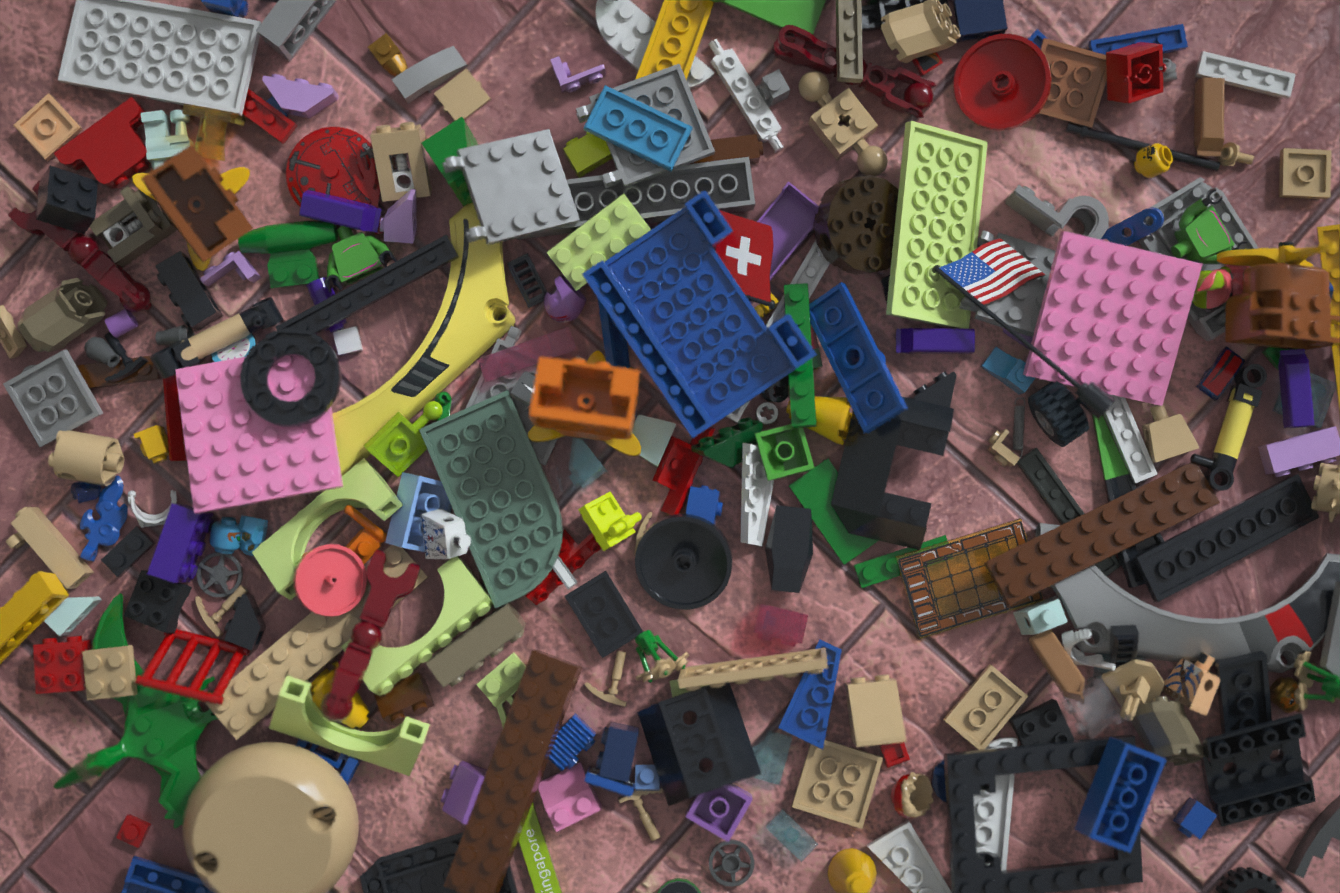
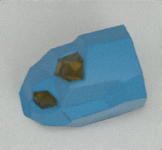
M241 515L239 529L241 530L240 549L244 554L253 556L252 552L265 541L268 520Z

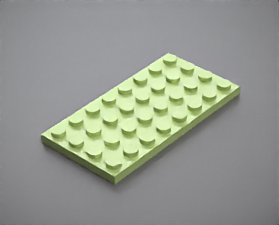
M914 121L905 123L886 315L950 328L969 329L971 311L959 308L961 300L965 295L937 272L933 273L932 268L935 265L942 267L957 261L977 249L987 141Z

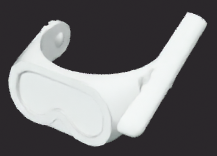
M1089 629L1075 632L1069 630L1062 633L1064 648L1075 665L1115 670V664L1104 662L1102 655L1085 656L1084 652L1074 647L1076 643L1091 637L1092 633Z

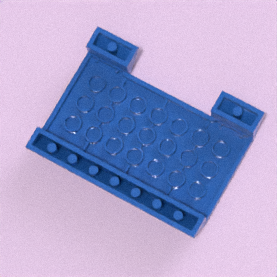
M706 190L685 203L683 209L605 262L602 260L582 273L692 438L817 355L789 313L767 328L726 268L714 247L731 234L733 230Z

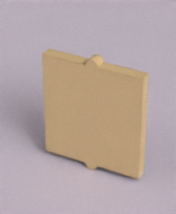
M467 68L434 93L444 106V111L448 112L454 120L463 117L464 120L491 100L481 87V82L476 81Z

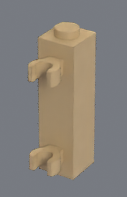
M24 507L16 513V519L11 524L18 532L5 541L11 549H18L27 542L67 589L77 588L94 573L38 507Z

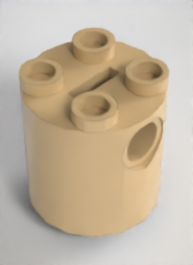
M60 430L57 433L55 451L50 454L48 459L49 467L54 468V473L59 478L103 486L110 485L115 479L116 474L121 473L124 466V455L116 438L71 430Z

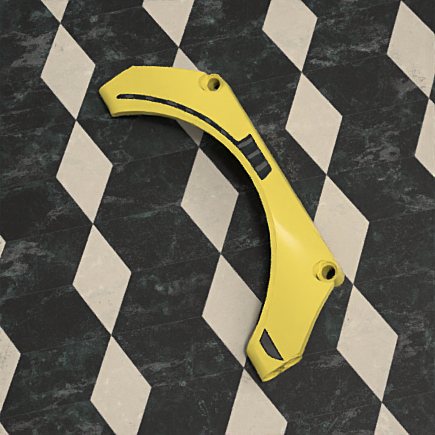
M473 203L467 204L449 219L451 242L459 258L451 261L448 285L441 308L420 347L409 361L379 389L359 402L332 414L342 476L356 463L360 462L363 458L367 459L371 455L364 445L398 411L407 420H410L426 403L436 397L438 393L446 388L515 324V317L507 307L509 299L504 273L502 242L487 245L485 239L468 242L466 232H469L468 229L481 226ZM502 314H506L503 320L498 321V318Z

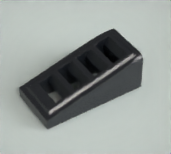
M526 253L508 262L507 266L528 308L530 309L544 302L547 290L529 254ZM528 263V267L518 272L515 271V268ZM530 272L533 273V276L520 281V277ZM537 281V285L527 290L524 289V286ZM541 289V294L529 299L528 295Z
M1136 625L1110 627L1109 663H1114L1115 668L1128 663H1116V661L1129 660L1130 662L1137 657L1139 632ZM1119 640H1130L1125 642H1119ZM1128 646H1129V648L1118 649V647H1128ZM1129 653L1126 656H1117V654Z

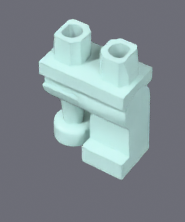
M162 110L141 113L146 137V156L153 169L191 144L194 145L188 137L186 123L190 121L189 111L173 110L170 112V118ZM170 120L175 124V135L172 136Z

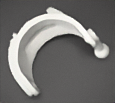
M132 490L128 492V502L131 504L141 528L164 525L171 504H177V493L171 490L170 497L172 501L170 506L162 513L156 515L147 514L137 507L135 503L136 492Z

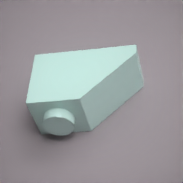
M99 596L67 597L44 622L59 636L69 635L102 599Z

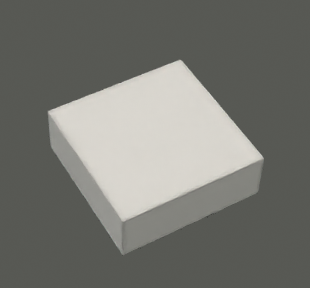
M355 326L333 332L339 356L363 350L358 327Z

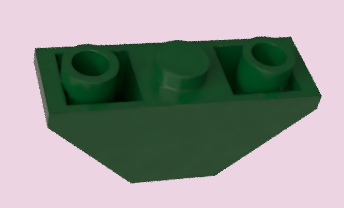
M750 417L740 419L738 424L722 428L718 431V434L712 437L700 439L698 444L691 447V450L713 462L731 468L742 462L743 443L756 445L754 434L761 432L763 424L761 421L753 420Z

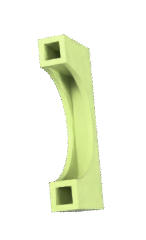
M365 458L356 463L342 476L343 488L326 490L319 494L309 505L300 510L290 521L281 526L278 531L252 552L277 592L287 599L292 600L296 596L294 589L296 567L305 553L310 537L324 520L344 510L347 505H352L354 508L371 510L385 521L403 506L377 469Z
M459 556L449 559L437 569L444 585V604L437 622L430 631L412 644L396 648L378 646L373 650V655L363 677V681L373 693L381 696L390 692L397 682L410 676L418 665L430 660L433 653L447 646L454 636L459 632L467 630L474 620L487 614L490 611V607L494 605L489 594ZM351 639L341 646L344 652Z
M290 676L286 677L277 699L269 729L410 776L423 746L429 724L406 717L399 726L387 731L365 732L351 729L324 717L312 699L310 683Z

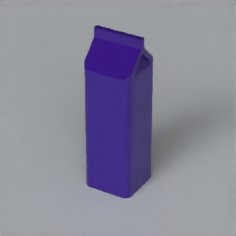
M307 190L302 196L299 216L377 233L382 209L370 204Z
M896 329V353L973 354L975 352V329Z
M1305 349L1280 350L1278 370L1284 428L1314 426L1310 368Z

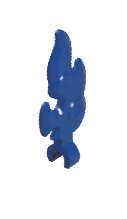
M116 476L114 481L105 487L99 495L96 511L99 513L100 519L97 521L93 519L92 509H88L82 516L80 529H88L89 532L85 534V538L89 541L83 549L80 558L94 562L98 554L99 545L111 546L119 539L120 529L128 516L126 504H123L121 507L117 506V502L122 496L124 489L120 476Z

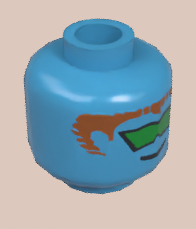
M222 517L221 520L212 524L209 543L215 548L216 552L232 554L234 550L241 547V530L239 529V523L236 522V518Z

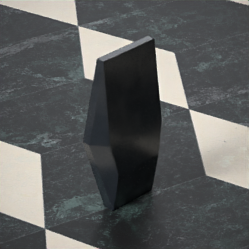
M776 505L765 547L771 590L800 593L813 556L811 509Z

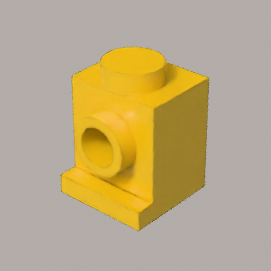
M155 425L134 434L135 439L142 441L140 449L143 455L152 460L153 464L168 460V437L164 427Z

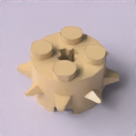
M1340 462L1338 465L1321 463L1319 475H1316L1314 490H1317V493L1313 497L1312 510L1328 512L1331 523H1333L1337 514H1340Z

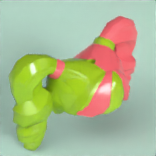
M1225 265L1221 269L1200 271L1192 303L1201 309H1212L1226 302L1230 297V293L1232 295L1243 293V271L1249 266Z

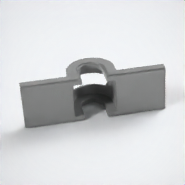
M1018 185L1005 200L1006 205L1051 237L1054 236L1059 228L1063 229L1070 218H1077L1083 223L1084 233L1082 236L1100 240L1109 228L1106 208L1099 200L1090 196L1069 198L1055 211V207L1051 203L1038 199L1033 190L1026 186Z

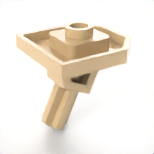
M1134 659L1115 668L1114 671L1110 670L1102 674L1103 681L1122 707L1120 712L1121 718L1127 721L1133 720L1138 705L1149 703L1153 698L1160 697L1164 687L1163 678L1151 662Z

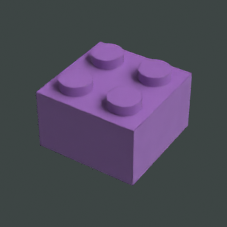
M732 783L695 796L685 812V817L729 842L753 797L752 794Z

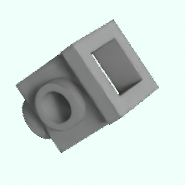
M779 69L762 77L761 84L756 86L768 107L787 99L790 88Z

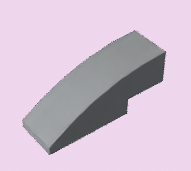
M452 46L418 62L391 80L409 104L426 91L429 93L466 68L467 64L456 48Z

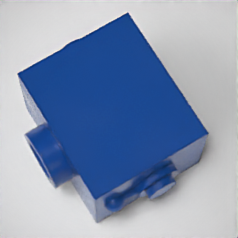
M702 485L699 488L690 486L686 514L702 517L715 525L716 517H721L723 502H719L721 493L717 489H710L709 486Z

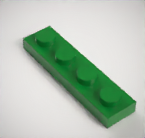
M946 535L923 542L920 550L906 547L853 565L860 587L864 588L902 575L898 559L949 544ZM944 557L938 558V559H936V560H932V561H929V562H926V563L934 562V561L943 559ZM941 560L935 563L928 564L927 567L946 560Z

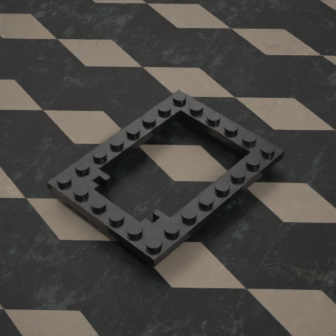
M1133 735L1112 736L1136 746L1135 736ZM1110 737L944 754L952 893H1052L1143 882L1140 829L1130 853L1114 847V858L1000 871V857L998 854L992 852L977 853L973 795H981L980 790L996 793L995 776L1099 765Z

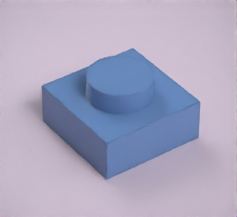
M635 765V791H660V780L655 765Z

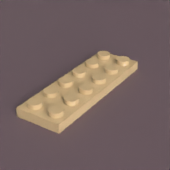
M826 648L688 666L680 671L678 677L679 689L686 688L687 691H694L700 689L703 685H710V687L715 688L724 686L725 682L735 681V684L748 683L749 679L759 678L760 681H767L773 679L776 675L784 674V677H795L799 675L798 672L808 671L809 674H818L823 672V669L828 668Z

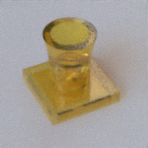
M184 104L182 113L200 118L194 145L199 154L204 158L225 161L227 123L244 126L246 117Z

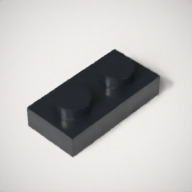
M136 526L101 561L117 577H121L156 543L140 526Z

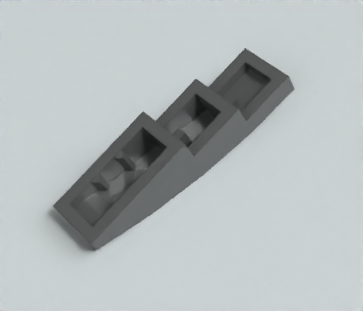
M1340 795L1324 809L1309 827L1297 845L1285 870L1304 878L1313 856L1323 860L1331 838L1340 840Z

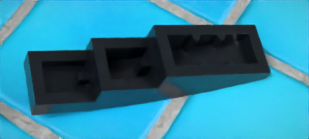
M927 0L878 1L873 5H862V31L880 30L881 24L884 23L881 21L883 16ZM939 0L941 5L946 3L949 7L948 0Z

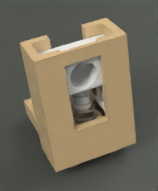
M405 122L396 128H390V125L377 126L376 130L372 131L370 137L382 202L399 200L411 189H416V198L430 196L432 187L426 152L422 145L426 136L425 130L421 129V124L414 125V122ZM403 153H408L411 168H408L406 163L408 162L406 161L407 156H404ZM397 154L395 159V162H397L396 170L394 169V163L392 158V155ZM406 175L410 178L411 183L402 184L398 177Z

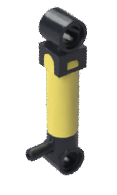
M1251 364L1237 370L1235 374L1236 384L1231 386L1227 398L1229 405L1212 458L1209 459L1197 454H1192L1190 458L1192 463L1208 468L1203 475L1214 492L1228 490L1234 483L1233 472L1253 410L1258 407L1263 392L1255 388L1261 387L1267 380L1266 370L1259 364ZM1248 371L1254 375L1253 383L1247 378ZM1216 473L1220 474L1222 478L1220 485H1217L1214 481Z

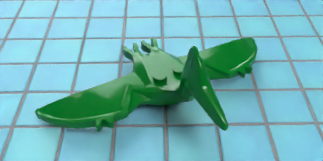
M120 593L114 597L101 616L93 639V650L128 646L123 625V594ZM134 659L137 678L138 675L142 676L144 671ZM214 676L204 680L199 690L207 689L209 684L215 681ZM136 684L137 695L113 697V699L122 703L125 714L124 732L121 741L117 745L101 749L92 754L88 753L83 760L63 774L54 783L53 787L56 790L64 789L92 777H100L103 772L126 757L139 759L152 766L161 776L158 802L168 811L164 818L174 819L173 827L176 829L180 825L183 826L188 800L195 785L201 778L196 766L197 741L208 724L213 720H218V717L211 709L204 712L199 705V700Z

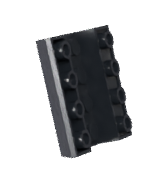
M725 682L724 686L715 688L707 685L698 690L689 691L658 702L637 712L668 806L761 774L730 682ZM688 711H693L697 714V721L693 725H687L683 721V716ZM704 758H709L713 762V769L708 773H704L699 769V763Z
M1301 713L1205 738L1202 743L1204 757H1200L1206 793L1221 827L1316 802L1313 780L1303 771L1299 739L1306 737ZM1274 750H1279L1277 757L1270 758ZM1233 762L1230 770L1223 771L1226 763Z

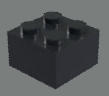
M50 165L39 182L36 220L85 234L96 216L98 181Z

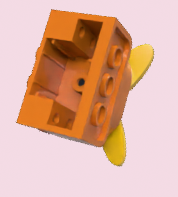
M598 350L590 355L587 363L579 358H571V361L539 357L529 414L534 426L529 430L528 438L533 442H545L563 436L600 440L625 455H640V442L632 433L640 370L611 367V364L606 362L603 353Z

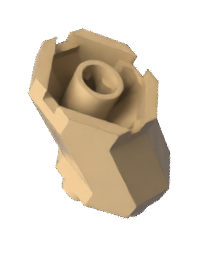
M927 0L923 3L888 13L881 18V21L884 22L881 24V29L891 50H898L899 54L896 57L904 63L947 49L957 44L956 39L961 37L955 24L952 25L949 18L952 16L946 3L941 5L939 0Z

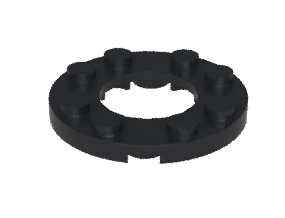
M285 328L265 335L264 339L256 346L253 345L249 350L241 368V389L246 402L257 415L278 426L296 427L317 420L333 405L340 390L341 368L335 352L320 336L304 329ZM296 354L308 359L314 367L315 382L313 388L308 394L297 401L288 402L280 400L273 395L268 385L270 368L278 359L286 355Z

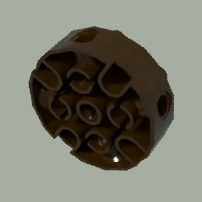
M867 175L839 181L826 190L820 200L822 202L819 205L818 213L815 214L813 224L816 243L825 259L833 266H837L841 270L855 275L882 271L891 267L899 189L886 179Z

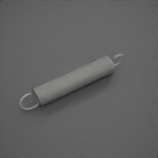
M1025 400L1024 406H1015L1013 450H1021L1020 458L1022 457L1024 443Z

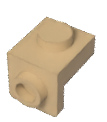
M1007 429L1000 432L996 430L988 440L991 444L987 448V450L995 455L994 460L1004 467L1006 465L1009 467L1014 466L1020 459V457L1001 443L1009 434Z

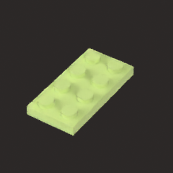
M623 193L549 249L547 254L577 291L588 283L582 273L602 260L605 262L645 235L651 228Z

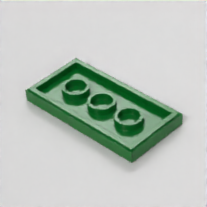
M826 459L790 484L789 488L803 508L811 509L812 521L842 564L845 565L879 540L850 534L846 530L831 505L838 472L830 460Z

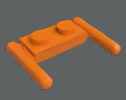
M347 505L344 508V512L364 528H361L345 547L357 554L364 565L374 552L379 549L381 543L386 541L387 533L352 505Z

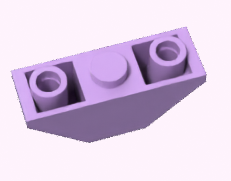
M272 74L271 77L263 75V82L287 114L311 118L338 100L337 92L329 84L318 83L317 86L309 84L304 79L296 78L295 81H291L278 74Z

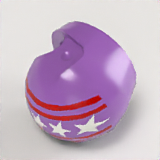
M559 275L554 280L557 288L554 294L547 292L545 295L544 308L551 319L556 322L567 323L579 316L585 305L586 298L579 289L576 291L566 277Z

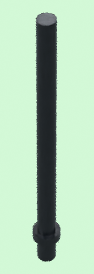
M1069 122L1065 132L1078 135V138L1084 139L1087 137L1137 151L1152 145ZM1170 149L1175 161L1213 171L1219 170L1220 162Z

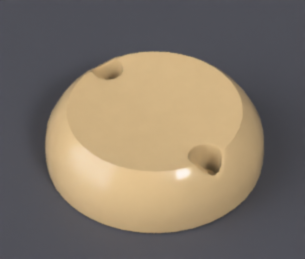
M279 742L247 745L217 760L195 785L188 800L183 820V840L189 861L197 876L213 893H327L335 886L349 866L357 845L359 832L357 807L349 787L340 774L318 755L304 748Z

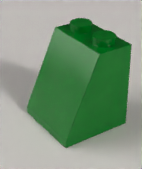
M460 117L423 141L422 145L464 207L469 203H473L462 169L445 173L442 164L446 162L445 158L457 156L459 149L478 145L463 117Z

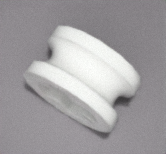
M769 402L762 403L756 411L758 421L766 425L773 423L778 416V409ZM767 407L768 410H773L774 415H771L772 419L767 420L766 417H761L760 412L764 411L762 408Z

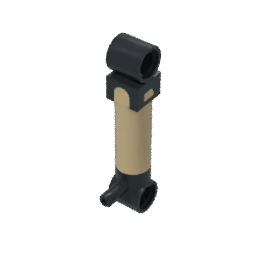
M268 297L239 314L150 356V359L160 377L165 379L176 374L175 369L191 367L199 363L200 359L261 329L277 324L283 320V317L273 298Z

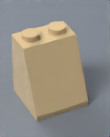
M889 674L876 675L875 680L865 681V677L850 678L851 682L845 683L851 741L855 746L906 742L896 679L890 678Z

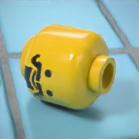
M1154 143L1137 152L1134 166L1139 174L1146 178H1153L1170 169L1173 156L1167 146Z

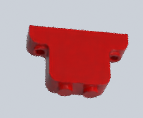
M130 97L54 152V155L62 164L72 170L77 171L87 166L95 178L110 189L122 188L129 183V179L133 175L145 172L149 168L148 165L151 164L147 160L146 144L137 133V128L143 124L141 113L145 112L139 102Z

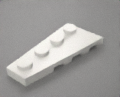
M743 443L740 542L763 546L774 480L767 481L758 446Z
M909 820L867 844V847L913 893H952Z

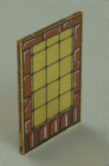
M1021 518L896 556L900 577L903 581L919 639L1044 601L1040 591L1007 607L984 565L986 561L1028 542Z

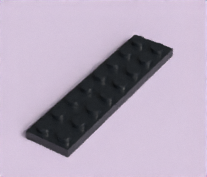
M1295 474L1133 557V560L1153 601L1159 602L1320 517L1316 510H1312V501L1299 474Z

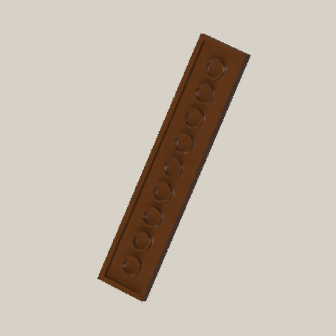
M1191 462L986 561L984 565L1007 607H1010L1220 502L1199 466Z

